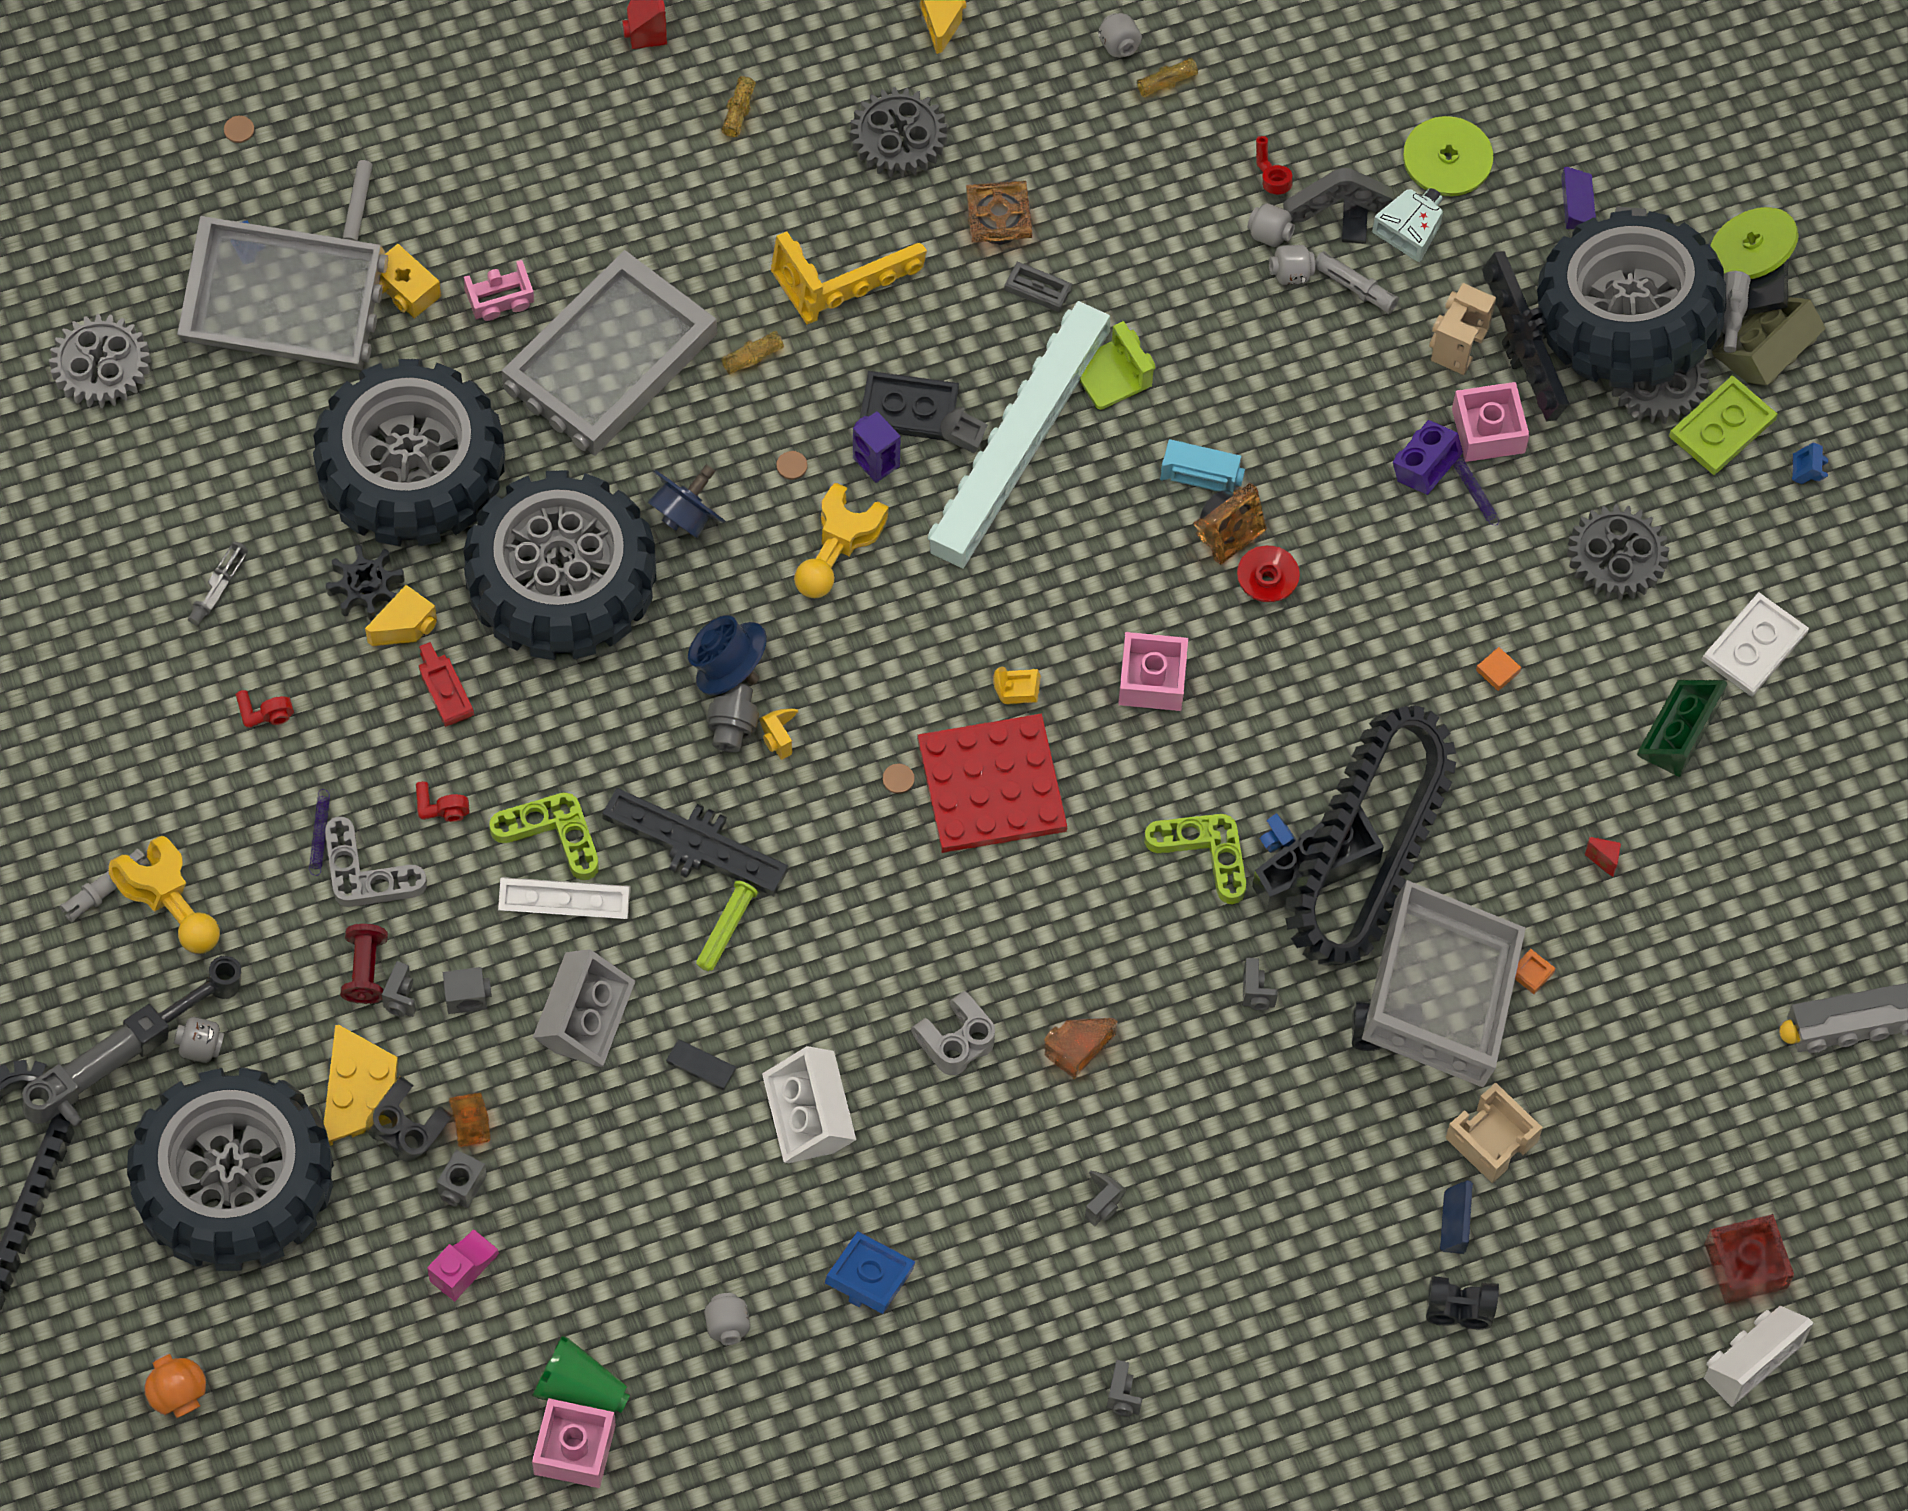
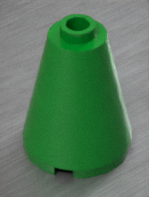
M563 1335L532 1396L546 1401L549 1398L611 1412L617 1411L619 1413H622L630 1397L629 1394L625 1393L627 1386L572 1340Z

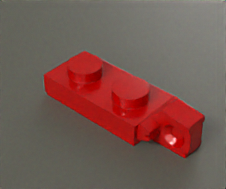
M431 642L419 646L420 655L424 662L418 665L420 675L444 726L447 727L474 716L473 707L450 659L446 658L445 655L438 657Z

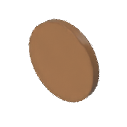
M234 116L225 123L224 133L230 141L242 143L253 136L254 125L245 116Z
M785 452L777 460V471L786 479H798L806 473L807 460L799 452Z
M893 764L884 771L883 784L892 793H905L914 784V773L904 764Z

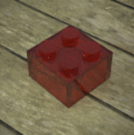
M1773 1214L1710 1229L1704 1244L1725 1304L1789 1287L1794 1277V1272Z

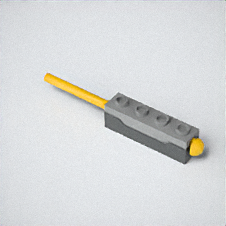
M1908 983L1792 1004L1787 1016L1788 1020L1784 1021L1780 1026V1037L1788 1044H1795L1797 1052L1808 1050L1809 1053H1817L1833 1045L1849 1047L1860 1040L1880 1041L1886 1039L1889 1035L1897 1033L1908 1035Z

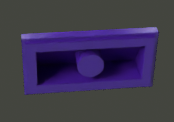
M1564 167L1561 180L1566 229H1575L1577 225L1593 217L1596 218L1592 174Z

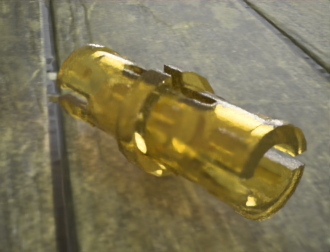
M1190 57L1170 67L1167 65L1162 66L1158 72L1138 79L1136 82L1140 94L1143 97H1147L1166 87L1167 89H1172L1176 83L1198 75V69L1195 61ZM1174 73H1177V74L1174 75V76H1171V77H1169V78H1166V79H1164V80H1162V81L1157 82V81L1160 80V79H1163V78H1165V77H1168V76H1170V75H1173Z
M740 76L737 79L733 97L727 102L728 112L721 131L729 137H738L740 135L744 117L750 112L751 106L749 102L756 86V82L753 79Z
M773 331L754 342L751 340L745 342L744 346L740 349L722 356L721 361L727 373L731 375L752 363L754 365L760 363V359L783 349L784 344L778 332Z

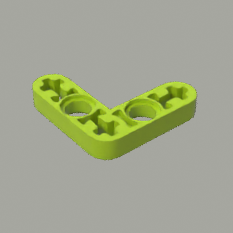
M559 793L499 811L491 817L489 822L492 838L499 843H510L556 829L573 876L579 880H590L598 873V856L579 801L573 794ZM566 804L570 808V813L564 814L560 805ZM549 807H551V813H553V819L550 820L547 810ZM540 812L544 816L541 823L533 825L526 821V816L529 813ZM519 816L521 819V826L523 827L520 829H518V823L516 822V817ZM505 822L509 826V831L503 832L499 828V823ZM571 830H579L583 833L584 837L578 843H571L566 839V834ZM583 851L585 860L589 863L588 869H583L580 865L578 852Z
M1214 814L1152 822L1147 826L1144 843L1151 852L1169 853L1209 848L1218 897L1227 904H1236L1243 900L1246 892V878L1237 825L1231 816ZM1218 825H1223L1224 829L1227 830L1226 843L1221 844V834L1217 831ZM1187 827H1193L1200 835L1195 840H1187L1182 836L1181 832ZM1173 829H1176V841H1173ZM1155 832H1160L1161 836L1164 837L1163 842H1157V839L1154 838ZM1228 852L1233 854L1236 861L1232 865L1226 866L1219 862L1218 856L1221 853ZM1233 874L1232 881L1233 886L1237 888L1236 893H1230V890L1227 888V875Z

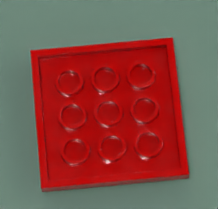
M1042 713L917 734L942 853L1067 832V822Z

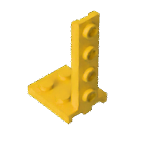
M786 231L776 236L771 272L806 325L817 321L818 314L822 310L836 308L844 301L853 297H862L870 290L881 285L888 286L896 279L907 274H916L924 267L927 250L923 244L916 243L821 283L816 268L813 264H809L803 256L800 244L797 241H793Z

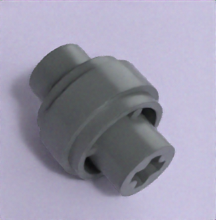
M738 684L731 690L723 693V696L714 698V701L710 703L706 721L708 728L715 733L712 743L715 748L727 752H739L742 740L750 738L752 733L756 731L759 713L757 712V706L751 703L753 689L749 686Z

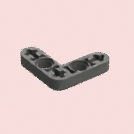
M1340 168L1284 201L1283 207L1290 212L1291 222L1296 223L1310 219L1342 198L1372 212L1379 213L1395 200V195L1391 186L1353 169Z

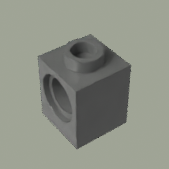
M481 967L442 972L448 1014L487 1009L486 998L492 997L490 978H483Z
M455 1150L437 1181L438 1193L441 1195V1199L449 1205L456 1207L459 1204L468 1208L487 1176L485 1163ZM459 1177L468 1179V1182L463 1186L452 1184Z

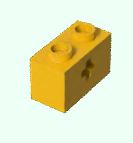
M396 244L384 254L388 255V265L386 272L380 275L379 284L383 287L382 294L386 292L401 312L404 313L406 311L415 319L441 297L440 282L402 246Z

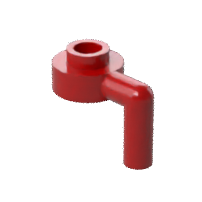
M1266 136L1257 137L1256 164L1263 172V188L1275 195L1288 192L1293 185L1292 171L1282 165H1272L1268 160V138Z
M242 690L235 694L243 724L248 728L265 721L271 722L272 725H280L286 723L294 713L289 697L280 696L268 699L260 705L261 710L253 713L248 691Z
M428 782L416 783L417 811L420 819L426 820L440 816L448 822H457L469 814L468 797L459 794L440 797L437 800V804L430 805Z

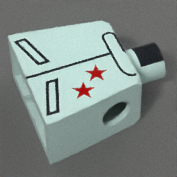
M1428 188L1422 196L1411 189L1404 191L1375 216L1372 233L1412 259L1420 262L1441 225L1443 211L1438 207L1443 199L1441 194L1433 188Z

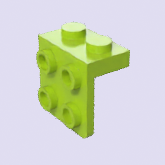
M1122 321L1113 326L1112 341L1098 348L1081 375L1080 383L1095 407L1102 410L1152 387L1155 363L1149 353L1145 354L1141 349L1137 333L1133 329L1129 330L1125 322Z

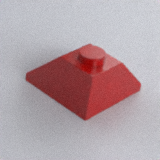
M631 0L628 4L627 20H622L624 38H630L632 49L667 45L664 0Z

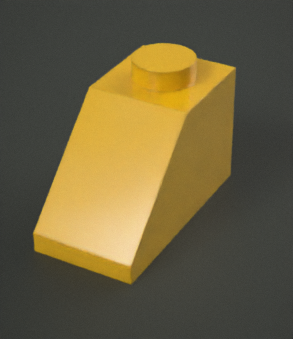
M920 0V8L936 54L943 52L961 24L962 11L966 9V0Z
M405 585L365 628L367 643L371 646L417 642L423 634H429L437 623L435 605L408 585Z

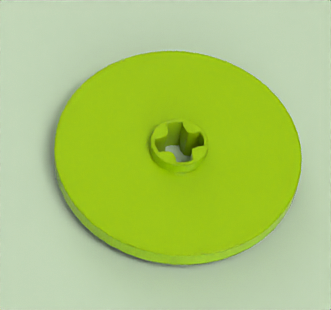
M1442 116L1426 120L1411 131L1404 145L1403 161L1411 179L1427 191L1428 188H1433L1441 196H1459L1474 191L1488 178L1493 165V149L1485 133L1473 123L1457 117ZM1445 153H1451L1452 160H1447Z
M1772 207L1755 208L1745 211L1725 223L1714 236L1711 247L1716 252L1724 268V274L1730 271H1739L1748 274L1751 279L1774 271L1791 256L1798 242V228L1794 219L1781 209Z

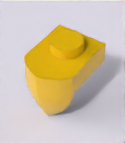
M1002 666L994 672L993 685L999 699L1004 704L1038 702L1041 675L1038 669L1007 671Z
M780 709L759 718L765 734L763 739L766 746L771 752L776 751L781 760L792 755V740L783 725L798 713V709Z

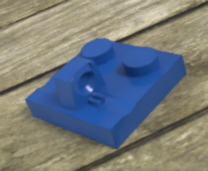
M857 1231L827 1274L825 1284L848 1295L849 1302L853 1305L861 1307L863 1303L883 1314L913 1271L915 1261Z

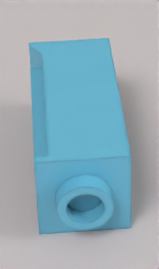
M1169 439L1162 463L1160 480L1163 481L1171 478V481L1214 491L1228 490L1234 493L1235 486L1241 487L1245 469L1240 468V455Z

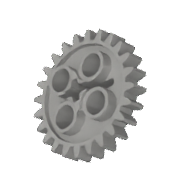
M97 314L95 322H91L85 316L84 325L80 326L77 322L73 321V331L65 328L62 329L65 339L55 338L56 347L50 349L52 356L49 359L50 368L52 369L51 375L53 380H56L58 390H64L66 398L74 394L76 404L86 399L87 407H91L94 401H98L100 408H103L105 400H110L111 404L115 406L116 397L120 396L123 400L127 401L126 392L128 390L133 393L138 392L135 383L145 384L143 374H149L148 363L151 362L148 344L144 342L142 332L136 333L134 324L126 327L124 318L114 323L112 315H109L106 321H102L100 314ZM104 339H107L106 342H105V345L103 346L104 357H101V356H102V343H103V340H104ZM88 343H93V344H94V345H92V346H90V347H83L84 345H86V344H88ZM118 348L124 349L120 352H114V350ZM99 364V366H98V378H97L96 383H93L94 380H95V377L97 376V368H96V365ZM79 370H87L84 373H76ZM109 375H117L114 378H106Z

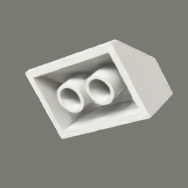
M806 1046L762 1073L784 1163H793L834 1154L856 1141L834 1051Z
M1782 1306L1776 1308L1772 1313L1769 1310L1764 1311L1755 1320V1328L1749 1333L1745 1330L1740 1332L1731 1341L1730 1345L1732 1348L1725 1354L1721 1351L1717 1352L1707 1362L1706 1365L1709 1368L1704 1379L1733 1407L1803 1346L1813 1325V1322L1808 1317Z

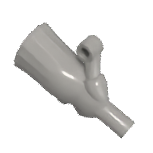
M1730 271L1724 274V281L1726 282V311L1724 313L1725 324L1722 332L1725 334L1724 351L1726 352L1736 351L1737 335L1742 326V318L1748 307V291L1751 278L1748 274L1739 271Z

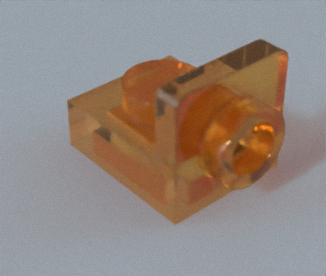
M481 1092L449 1098L458 1146L464 1147L489 1142L491 1140L489 1118Z

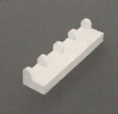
M501 877L498 910L628 919L631 886Z

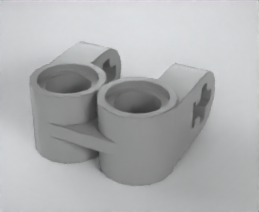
M966 991L961 992L950 1000L954 1013L964 1024L955 1033L942 1036L926 1018L911 1027L916 1041L937 1065L939 1070L947 1075L962 1073L967 1068L968 1063L977 1057L988 1055L994 1046L995 1026ZM980 1032L986 1035V1038L976 1040L971 1035ZM954 1050L960 1053V1056L949 1058L945 1053Z

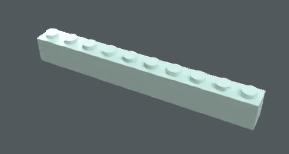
M1077 301L1072 310L1068 309L1062 318V327L1057 334L1053 333L1049 338L1046 353L1043 357L1039 356L1036 359L1029 380H1024L1021 383L1017 392L1018 398L1014 404L1010 403L1006 407L1002 417L1003 422L999 428L994 427L991 431L985 451L978 452L970 475H964L958 486V494L955 499H950L945 505L942 520L939 524L935 523L930 529L928 540H930L931 554L964 569L1076 388L1084 370L1110 333V315L1080 301Z

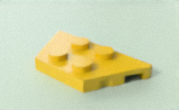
M335 1025L324 1116V1126L330 1146L333 1145V1141L351 1135L355 1137L365 1133L368 1116L396 1081L398 1058L395 1055L341 1025ZM379 1116V1122L382 1126L391 1123L387 1116Z

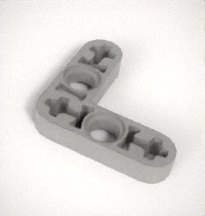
M339 816L328 821L325 827L331 879L335 899L340 905L353 907L414 898L424 893L427 888L426 874L417 865H404L360 872L353 823L348 818ZM337 828H343L345 845L339 846L336 834ZM339 856H351L353 863L347 868H340L335 864ZM409 876H415L417 880L415 886H409ZM349 877L352 895L345 896L343 878ZM395 877L398 878L399 889H395L393 879ZM384 879L389 883V887L384 892H375L371 889L372 883L375 880Z

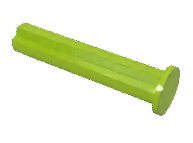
M735 881V890L696 961L697 966L708 972L714 970L750 900L757 896L758 891L748 883Z

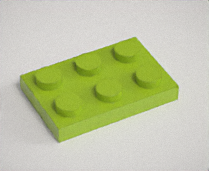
M1732 375L1670 431L1669 437L1710 473L1716 475L1776 420L1778 413Z

